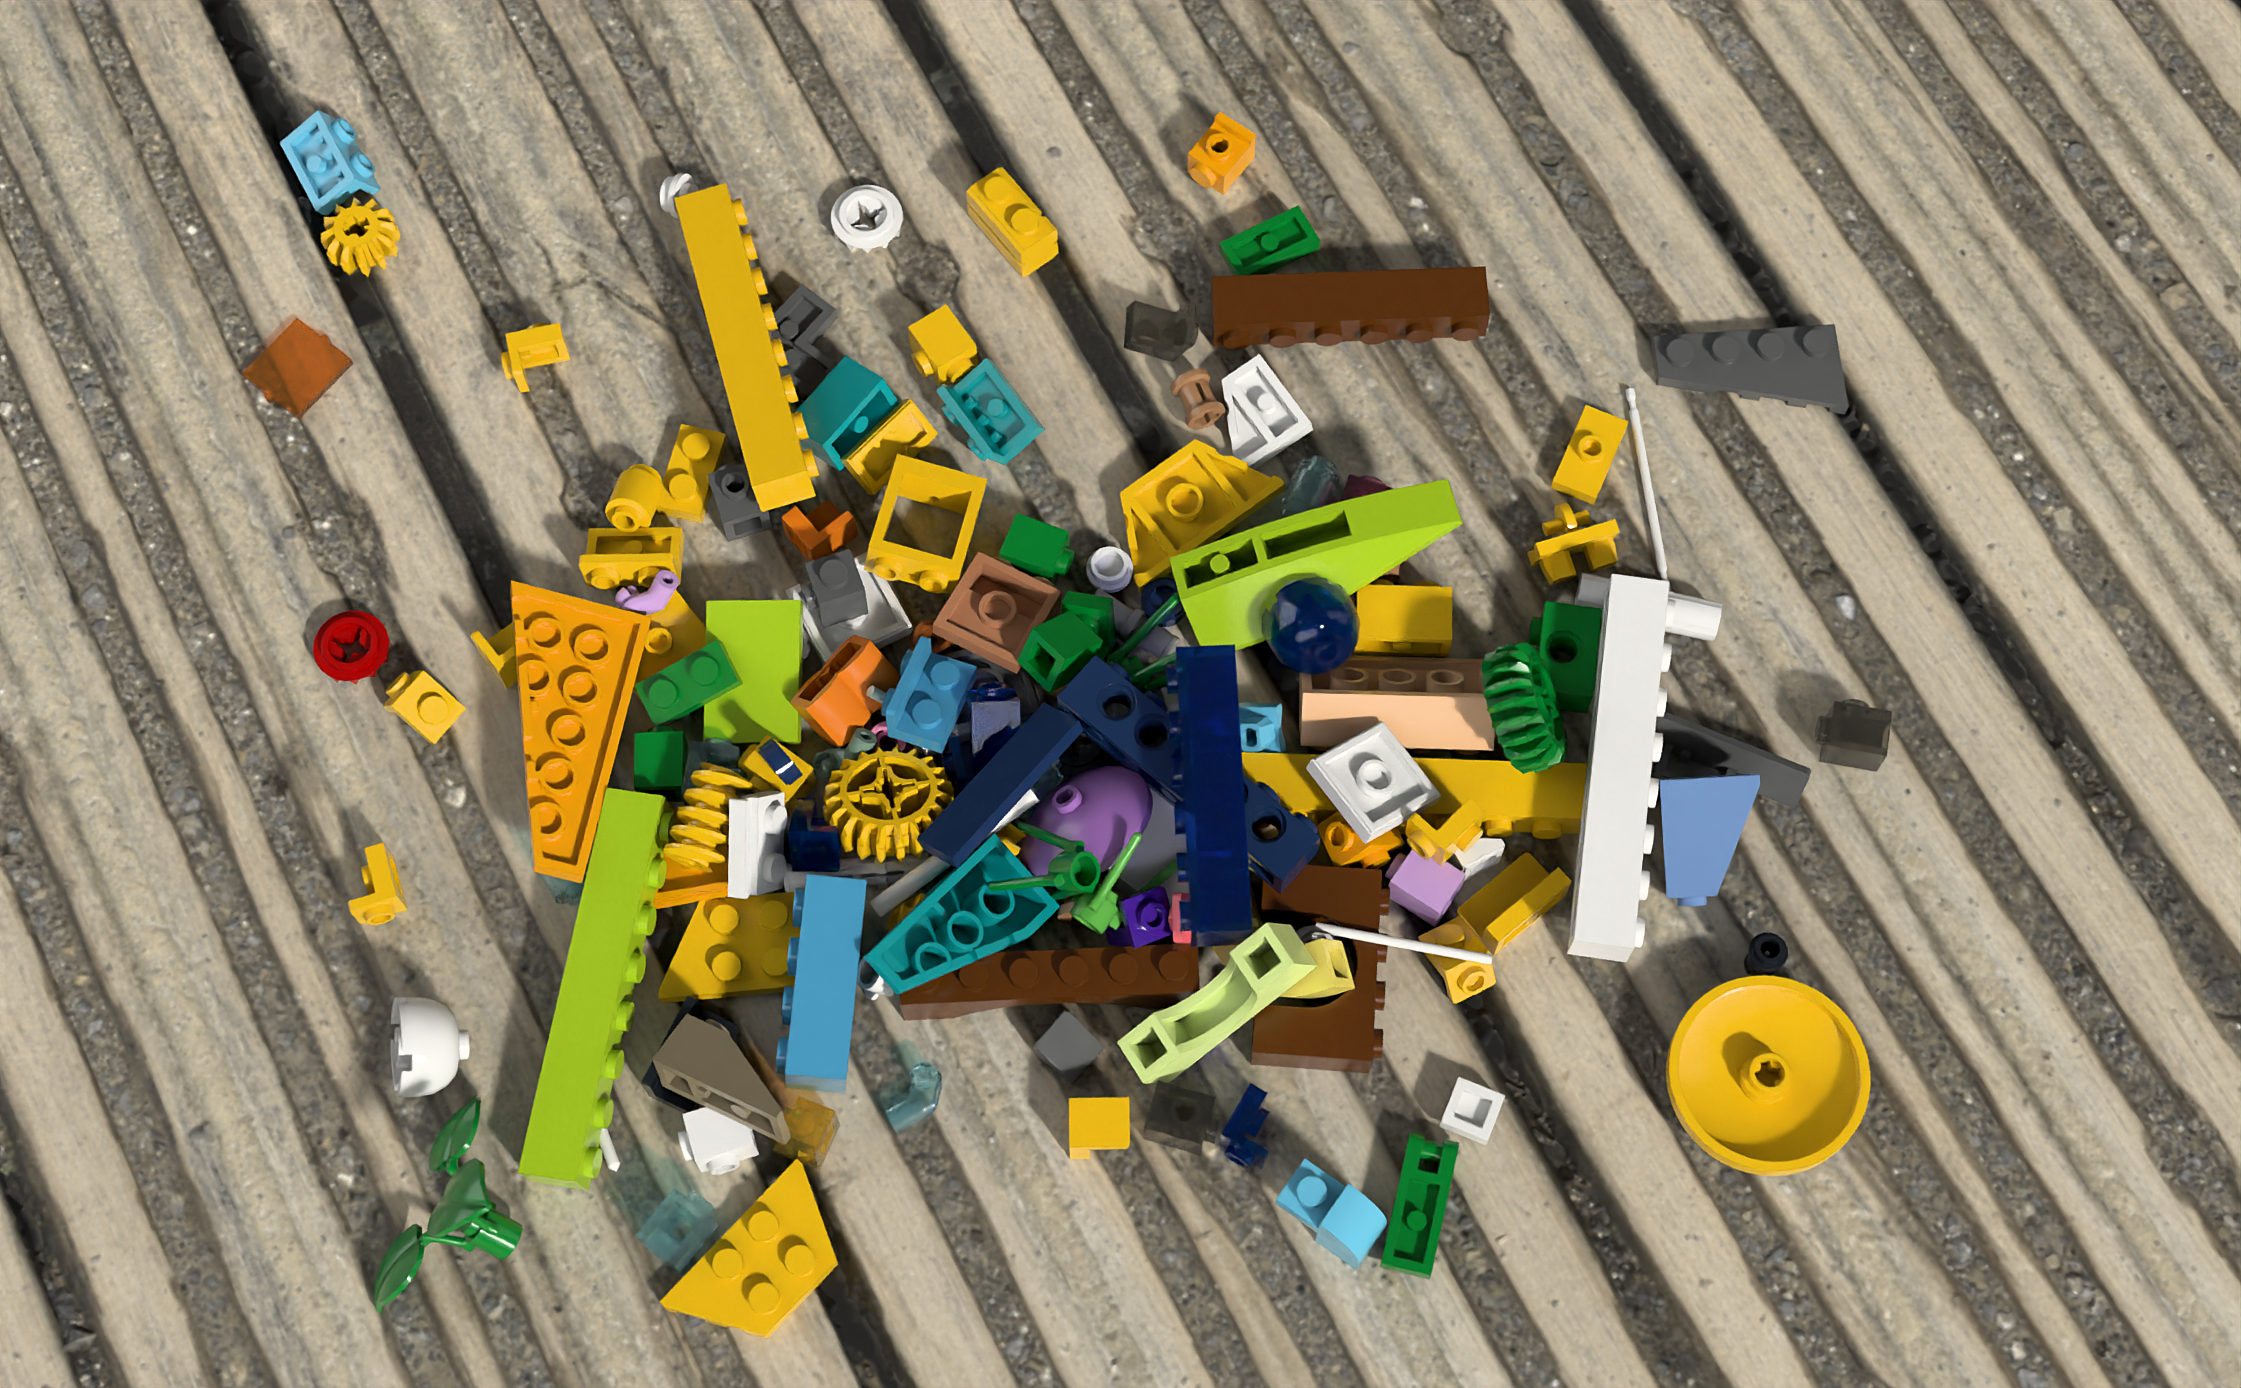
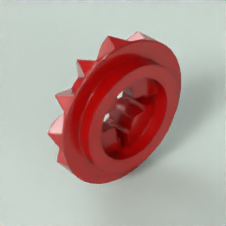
M346 611L329 618L320 627L314 639L313 654L321 671L337 683L339 681H350L357 685L360 679L368 676L375 677L377 669L383 663L388 662L387 654L391 642L386 628L375 616L363 611ZM356 639H359L361 647L367 651V654L363 652L361 654L353 653L350 659L347 658L346 660L347 654L338 643L352 645Z

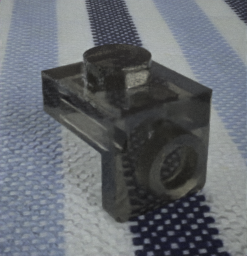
M1134 300L1126 309L1124 348L1173 362L1185 351L1192 348L1197 340L1199 326L1195 322L1196 306L1186 303L1179 310L1173 312Z

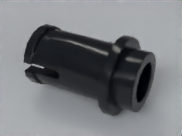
M1764 932L1756 935L1749 944L1748 954L1744 960L1746 973L1750 975L1754 969L1757 971L1755 976L1773 975L1774 971L1780 969L1787 960L1788 947L1785 941L1774 933ZM1766 951L1770 953L1768 957L1764 956Z

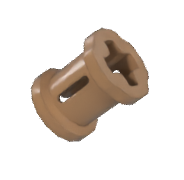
M1199 368L1185 372L1178 376L1170 385L1172 394L1180 398L1187 413L1185 422L1188 428L1194 430L1213 425L1226 412L1224 405L1217 402L1208 384L1210 382V375L1206 369Z

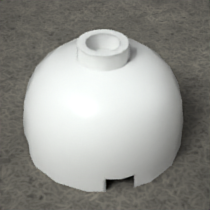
M424 997L394 998L391 1024H400V1027L395 1028L394 1040H391V1067L394 1091H397L396 1096L397 1098L434 1094L447 1087L455 1077L459 1060L468 1059V1030H458L455 1015L446 1005L434 999Z

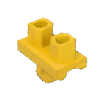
M1565 502L1555 505L1554 520L1542 523L1545 536L1560 533L1561 536L1535 543L1534 550L1527 553L1531 566L1540 564L1543 574L1552 586L1568 581L1577 575L1570 557L1571 554L1584 551L1591 572L1613 567L1618 562L1613 539L1620 531L1616 519L1578 530L1579 526L1591 523L1589 512L1584 510L1573 514L1572 509Z

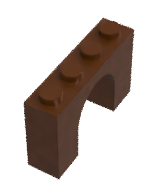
M1306 865L1281 894L1262 880L1260 918L1262 923L1308 926L1316 925V922L1388 935L1386 933H1379L1380 916H1388L1390 887L1381 886L1382 870ZM1335 936L1342 941L1351 956L1354 966L1353 982L1355 989L1348 990L1335 1001L1319 1007L1267 1005L1253 1017L1250 1065L1369 1073L1373 1058L1381 1059L1383 1029L1374 1028L1375 1010L1384 1011L1386 982L1377 980V963H1386L1388 945Z

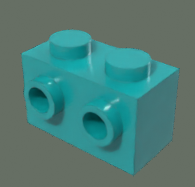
M845 356L795 411H801L809 438L801 440L802 447L805 450L812 448L813 454L841 471L845 465L840 459L899 404V401L883 377Z

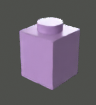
M1413 849L1408 856L1400 852L1385 877L1390 879V899L1434 927L1440 922L1462 889L1466 876L1465 873L1448 862L1440 866L1431 857L1428 860L1423 859Z

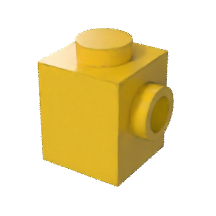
M946 304L907 327L910 348L914 352L911 354V358L917 370L924 378L931 376L938 387L942 384L947 385L950 382H960L978 366L976 344Z

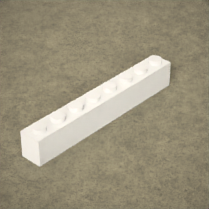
M1612 574L1605 591L1567 954L1627 962L1634 947H1642L1645 918L1637 917L1639 900H1646L1650 880V872L1642 870L1643 853H1651L1654 838V825L1646 824L1648 807H1655L1659 780L1651 778L1652 762H1659L1663 745V733L1655 732L1656 717L1664 716L1667 702V688L1659 687L1661 672H1668L1672 650L1671 644L1664 643L1665 628H1672L1676 609V600L1668 599L1669 581Z

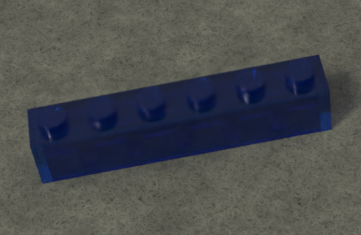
M1235 644L1176 647L1175 664H1166L1167 694H1177V710L1168 711L1169 738L1170 740H1179L1180 757L1171 758L1172 787H1182L1183 805L1173 806L1175 835H1184L1185 852L1176 853L1177 883H1187L1188 901H1179L1180 931H1190V947L1239 945L1252 935L1253 928Z

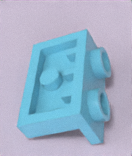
M319 110L283 139L280 144L316 212L328 216L336 209V204L341 205L359 189L374 195L381 188L373 175L376 171L373 163L360 151L355 141L357 134L354 128L342 117L334 118Z

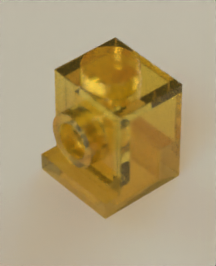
M798 1096L792 1109L786 1107L783 1110L791 1138L786 1145L777 1141L773 1150L793 1160L798 1159L801 1163L820 1170L840 1127V1123L834 1110Z

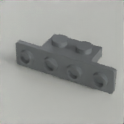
M1667 712L1664 713L1663 717H1656L1655 732L1663 733V745L1660 760L1656 762L1651 778L1659 780V778L1758 773L1760 775V787L1757 794L1790 807L1797 806L1809 780L1810 768Z

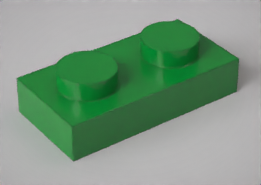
M1299 205L1219 242V253L1233 276L1268 274L1320 248V239Z
M716 640L634 686L654 727L671 724L737 688L743 682L723 642Z

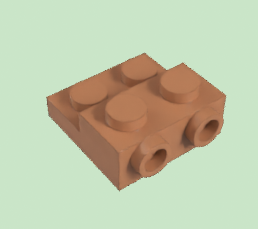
M978 551L935 619L933 633L1017 674L1021 668L1017 660L1032 628L1057 616L1061 610L1062 591L1058 590L1052 582L1043 577H1031L1015 569L1010 562L998 556L990 557Z

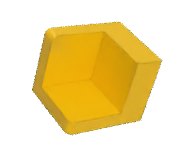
M513 622L487 641L478 630L472 633L470 637L480 656L506 689L510 688L517 682Z
M1129 1097L1069 1098L1070 1159H1090V1150L1129 1148Z

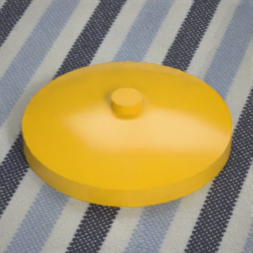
M1759 975L1737 978L1725 982L1704 994L1687 1011L1676 1028L1666 1061V1081L1670 1101L1677 1118L1688 1135L1699 1147L1721 1163L1756 1175H1790L1806 1171L1825 1162L1839 1151L1855 1133L1865 1114L1870 1095L1871 1076L1868 1056L1862 1039L1851 1020L1832 1000L1821 992L1801 982L1778 976Z

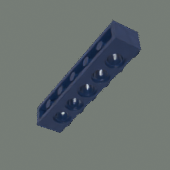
M1095 655L1057 696L1058 710L1078 719L1083 728L1082 733L1125 768L1140 774L1149 788L1281 894L1318 853L1321 837L1316 834L1318 829L1315 824L1302 813L1295 812L1293 815L1280 805L1279 796L1268 785L1261 781L1254 784L1241 773L1243 771L1241 765L1231 755L1224 751H1220L1217 754L1204 743L1205 737L1194 725L1188 721H1183L1180 724L1167 713L1168 707L1157 695L1150 691H1146L1143 694L1130 683L1131 677L1120 665L1113 661L1106 664ZM1120 703L1125 705L1129 712L1122 717L1115 718L1107 715L1104 710L1111 704ZM1149 733H1158L1166 739V742L1160 747L1151 748L1145 746L1141 739ZM1195 763L1204 772L1196 778H1186L1178 772V769L1183 764ZM1231 793L1236 795L1241 803L1235 808L1225 809L1220 807L1215 802V799L1221 794ZM1266 823L1273 825L1279 834L1273 839L1263 840L1258 838L1252 830L1257 825Z

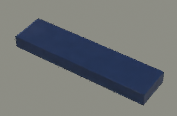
M1044 702L922 833L918 841L923 850L958 868L1082 733L1083 728L1079 720Z

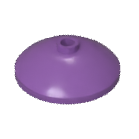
M1122 766L1094 767L1070 776L1051 789L1035 806L1026 823L1035 825L1070 841H1083L1085 845L1084 852L1094 854L1098 859L1101 873L1113 866L1133 833L1139 832L1141 835L1144 833L1152 814L1153 796L1148 784L1137 772ZM1025 833L1026 836L1021 839L1020 854L1024 865L1033 876L1047 875L1051 860L1059 853L1064 852V850Z

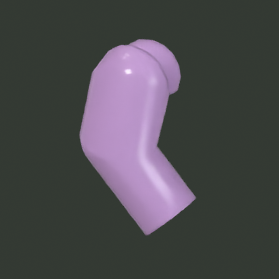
M661 570L657 573L647 591L640 594L635 586L629 585L627 590L623 587L617 592L615 603L623 610L642 615L662 611L675 592L679 579L673 572Z

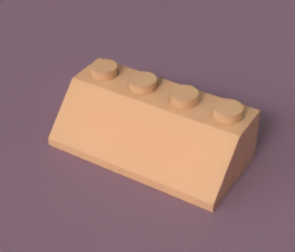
M1300 654V746H1310L1318 751H1328L1383 721L1401 745L1412 753L1423 754L1429 753L1433 749L1454 750L1464 755H1474L1480 751H1493L1495 729L1492 728V720L1487 712L1488 706L1483 695L1484 686L1481 681L1483 674L1481 667L1484 659Z

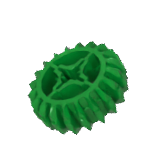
M1527 642L1507 644L1485 654L1481 667L1483 673L1481 681L1484 686L1483 695L1488 706L1487 712L1492 720V728L1495 729L1498 743L1502 745L1504 754L1510 760L1511 765L1522 774L1533 771L1534 773L1552 768L1555 764L1563 762L1568 747L1566 743L1567 733L1564 728L1565 720L1562 716L1561 704L1556 695V688L1553 686L1550 673L1547 672L1544 660L1539 657L1538 651Z

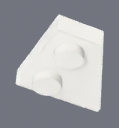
M1260 354L1222 379L1233 457L1247 462L1249 468L1257 469L1313 430L1312 423Z

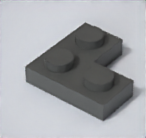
M801 284L774 313L778 329L770 331L772 340L781 339L788 365L780 367L782 376L791 374L797 396L805 401L822 383L828 373L838 365L812 346L838 316L837 310Z

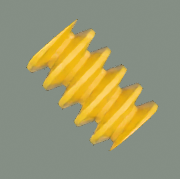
M700 762L699 765L705 770L694 771L690 777L692 783L698 788L687 789L683 795L685 801L691 806L680 807L676 814L678 819L685 825H673L669 832L671 837L678 843L666 844L662 851L665 856L678 863L711 873L713 871L708 867L710 863H725L727 859L715 848L717 844L729 845V836L722 831L724 826H729V799H741L736 795L737 790H752L754 785L732 770L711 763Z

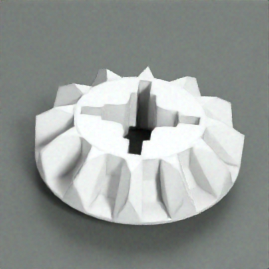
M861 185L847 190L834 203L831 211V224L836 239H841L849 250L855 247L869 253L872 248L879 246L886 249L890 240L894 237H899L903 212L898 199L888 190L874 185ZM859 208L869 217L876 216V229L869 228L865 223L859 225Z

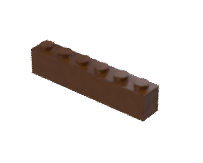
M1486 266L1211 277L1210 299L1213 347L1225 346L1232 350L1244 349L1249 345L1267 344L1276 348H1286L1293 346L1295 343H1316L1320 346H1333L1340 342L1362 341L1365 344L1374 345L1383 343L1386 340L1407 339L1413 343L1427 342L1432 338H1453L1457 341H1470L1477 337L1486 336L1490 318Z

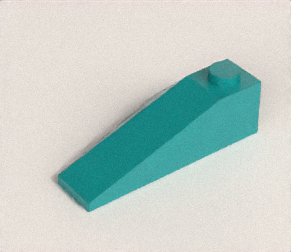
M994 833L977 846L958 868L954 867L863 958L890 988L899 995L1027 939L1060 905L1043 887L1006 891H990L988 889V884L992 881L1033 876Z

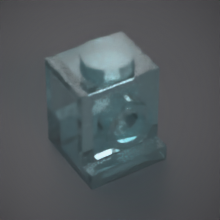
M674 1187L635 1237L645 1249L682 1276L687 1270L689 1262L718 1227L716 1220L711 1216L715 1208L695 1191L691 1190L686 1197ZM681 1223H688L692 1226L691 1231L684 1239L676 1238L674 1236L675 1228Z

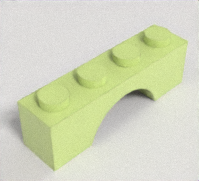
M1264 924L1229 952L1230 960L1226 967L1206 986L1185 1000L1169 1008L1154 1012L1117 1041L1142 1083L1171 1082L1318 966L1291 925Z

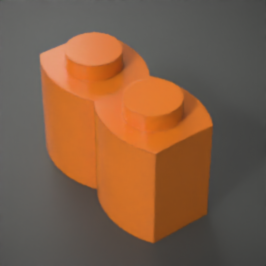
M853 635L842 643L829 657L823 668L798 690L790 704L824 742L841 748L849 744L856 729L866 728L865 724L873 712L882 708L881 703L866 695L867 689L873 685L887 693L889 688L896 689L901 677L870 639Z

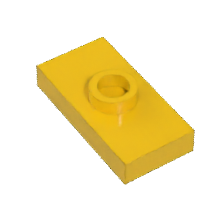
M903 399L840 460L868 495H875L889 482L897 454L914 458L938 433L911 399Z
M1586 405L1552 481L1551 489L1594 505L1629 421Z

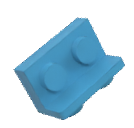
M921 636L914 651L910 649L906 651L899 671L901 679L896 689H888L882 703L881 715L886 716L888 737L942 754L976 680L977 668L974 665L933 653L931 639Z

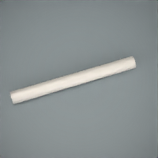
M1031 789L981 843L1039 801ZM932 855L872 899L870 904L878 915L882 917L951 865Z

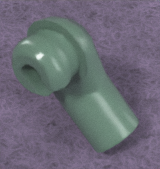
M858 728L854 731L847 747L830 748L825 750V752L816 753L811 762L814 774L820 778L827 777L830 779L832 771L840 770L843 759L857 761L861 751L868 755L871 754L877 741L875 734L867 729Z

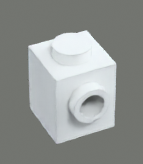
M707 1107L682 1114L686 1130L678 1132V1137L686 1161L694 1159L701 1173L710 1170L712 1175L724 1174L737 1169L740 1166L739 1161L759 1155L751 1128Z

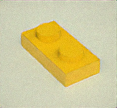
M681 424L662 483L663 494L656 509L658 514L703 523L712 494L707 474L717 472L720 468L728 443L725 433Z

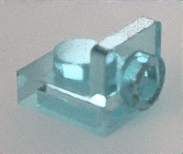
M707 738L705 742L691 741L680 794L685 806L690 805L683 797L685 791L691 788H698L690 779L692 773L697 770H705L699 765L700 762L711 763L732 771H742L738 767V762L742 756L738 747L734 746L732 742L721 738Z

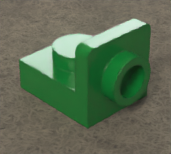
M1067 591L1062 601V612L1065 613L1071 610L1103 640L1096 656L1106 663L1108 660L1107 655L1111 654L1117 641L1113 598Z

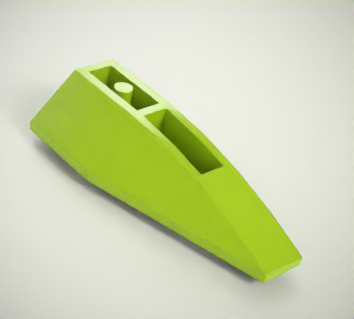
M1448 479L1383 491L1304 511L1169 558L1181 603L1207 661L1300 628L1456 529L1463 522Z

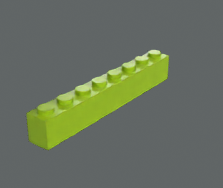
M606 788L517 1172L531 1182L589 1191L591 1179L597 1178L599 1175L603 1157L602 1149L599 1148L602 1129H607L612 1120L614 1105L613 1100L610 1099L613 1081L620 1078L624 1067V1052L621 1050L624 1032L630 1031L634 1022L635 1004L631 1000L635 983H640L645 973L646 957L642 954L646 935L650 936L653 933L656 924L657 913L655 906H653L656 888L663 887L667 874V862L663 859L664 853L662 850L667 841H673L669 832L673 825H677V815L663 795Z

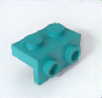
M988 358L984 359L955 387L952 388L942 384L936 390L945 402L941 406L942 411L953 424L958 427L963 426L970 436L966 441L968 446L983 461L990 459L1006 465L1045 430L995 362Z

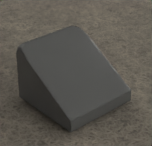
M1064 1010L1034 1045L1035 1055L1071 1085L1078 1080L1104 1050V1046L1068 1010Z

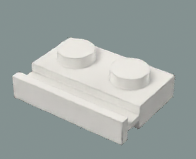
M767 790L742 796L741 799H729L728 897L746 899L749 898V895H760L783 888V879L787 868L784 857V830L787 825V811L784 807L785 792Z

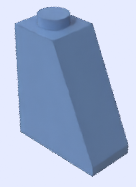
M1758 773L1659 778L1667 898H1677V906L1707 905L1706 896H1717L1760 787V775Z

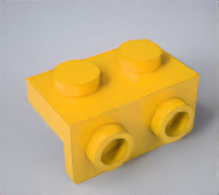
M682 527L638 528L634 532H624L618 528L589 529L586 555L579 556V567L587 587H596L604 590L629 585L649 588L657 573L661 570L673 572L678 577V585H680L685 540Z

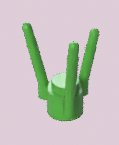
M1139 832L1133 833L1103 882L1096 884V891L1094 893H1080L1074 895L1071 899L1075 905L1071 909L1070 914L1098 934L1102 935L1108 926L1117 930L1123 921L1120 908L1116 907L1120 898L1111 891V888L1141 841L1142 835ZM1182 857L1175 858L1135 894L1155 886H1161L1184 864V859Z

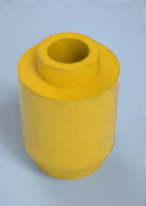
M644 464L632 465L620 474L605 509L608 520L616 528L624 532H634L638 528H648L663 494L660 474L654 468Z

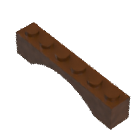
M1197 943L1144 945L1137 948L1122 946L995 952L901 993L900 1007L904 1021L951 1019L998 1008L1048 1003H1100L1145 1009H1166L1200 990Z

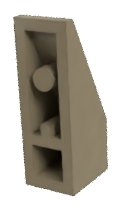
M686 1014L652 1058L662 1086L786 1145L791 1135L782 1109L733 1041L727 1029L714 1020L707 1019L702 1021Z

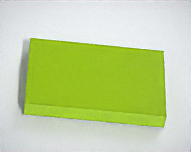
M706 601L705 646L716 640L723 642L743 684L704 705L703 743L707 745L760 744L766 735H769L780 744H801V715L790 703L802 687L803 601Z

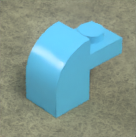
M1304 1159L1275 1202L1276 1205L1317 1233L1315 1242L1355 1270L1364 1261L1387 1225V1219L1384 1214L1365 1195L1349 1183L1347 1186H1344L1307 1159Z

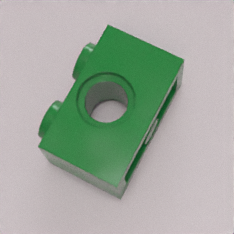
M1545 601L1540 617L1532 616L1528 644L1536 645L1539 657L1544 660L1545 668L1550 673L1551 681L1556 688V695L1561 704V710L1587 714L1593 698L1602 609ZM1556 650L1564 651L1571 657L1572 661L1560 663L1552 658L1550 652Z

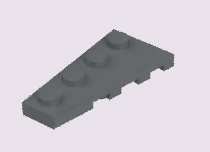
M1835 324L1653 336L1651 351L1656 385L1716 394L1718 390L1741 394L1743 399L1759 401L1760 397L1787 401L1786 405L1801 408H1806L1807 404L1828 407V412L1845 414L1847 411L1848 400Z

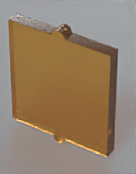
M296 318L242 375L264 393L267 402H276L299 420L354 363L351 358L331 344L328 335L320 336Z

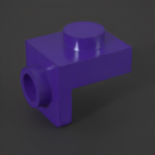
M1155 886L1121 899L1119 901V908L1123 918L1122 923L1117 930L1109 926L1105 930L1109 945L1132 946V948L1144 945H1157L1158 939L1172 935L1173 933L1168 921L1171 907L1166 889L1161 886Z

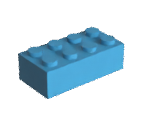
M807 874L805 888H795L792 914L793 927H800L801 930L800 938L790 937L787 958V975L795 976L794 987H784L781 1015L782 1025H790L789 1037L779 1036L776 1058L777 1074L785 1075L786 1088L845 1094L867 880Z

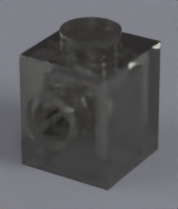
M1846 699L1841 702L1834 701L1826 717H1818L1815 728L1814 744L1821 745L1819 762L1877 772L1887 757L1892 711L1872 708L1866 702L1856 699Z
M1158 1080L1144 1125V1139L1201 1156L1205 1142L1214 1144L1219 1131L1222 1115L1214 1113L1216 1097Z

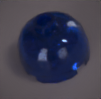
M1316 576L1298 579L1283 587L1275 595L1278 601L1272 606L1270 612L1266 608L1262 615V634L1270 650L1283 665L1295 672L1309 675L1328 673L1340 667L1352 655L1359 640L1360 619L1352 599L1345 588L1341 585L1338 587L1335 584H1330L1326 578Z

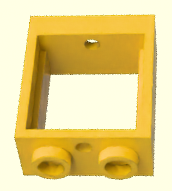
M897 454L868 546L864 570L873 572L885 580H901L919 585L931 593L944 592L952 594L960 580L988 479ZM898 496L965 514L952 559L884 541Z

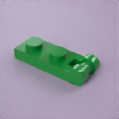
M1410 1131L1380 1268L1430 1279L1458 1154L1459 1142L1444 1139L1443 1143L1424 1139L1425 1134ZM1420 1159L1439 1163L1437 1174L1418 1170Z

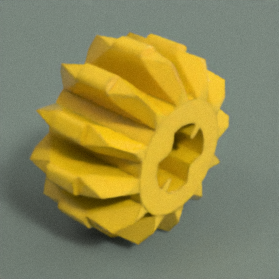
M354 197L351 207L347 209L336 204L335 211L337 217H324L326 231L321 233V242L324 248L327 249L326 254L332 264L335 266L341 265L343 271L347 272L349 276L360 268L362 274L368 277L372 266L377 265L386 270L387 263L385 257H398L396 243L401 241L399 228L394 224L395 219L391 211L387 208L380 209L379 204L373 198L362 206L361 202Z

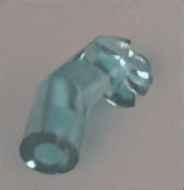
M921 1062L911 1069L910 1078L912 1082L908 1099L885 1111L895 1133L931 1116L936 1111L943 1081L941 1073L936 1070L932 1063Z

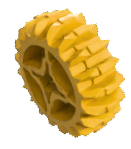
M877 744L873 754L868 755L861 751L857 761L843 759L840 770L831 772L829 784L826 785V790L823 794L825 805L824 819L827 821V826H830L833 840H841L845 852L857 849L861 860H864L871 854L876 855L880 864H882L886 857L895 856L901 864L905 854L908 853L920 859L923 848L918 838L954 800V789L951 786V781H948L945 768L936 767L933 756L920 759L916 748L908 753H902L898 744L892 751H882Z

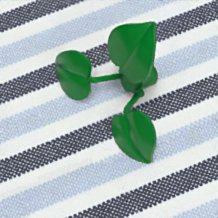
M475 1095L449 1118L432 1144L429 1155L430 1170L439 1173L446 1167V1171L452 1178L445 1189L444 1196L429 1218L427 1232L422 1234V1227L418 1224H413L404 1230L386 1251L380 1263L374 1286V1305L376 1311L381 1314L383 1306L395 1299L412 1281L422 1262L424 1247L430 1243L458 1246L469 1252H472L477 1247L499 1260H504L513 1252L521 1238L522 1224L495 1210L496 1204L490 1201L486 1191L483 1162L473 1158L458 1168V1158L469 1149L478 1128L481 1097ZM459 1228L461 1233L465 1234L464 1237L447 1235Z

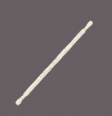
M1628 388L1625 392L1630 406L1629 414L1657 568L1660 572L1661 580L1669 581L1666 573L1667 564L1640 417L1635 404L1634 388Z

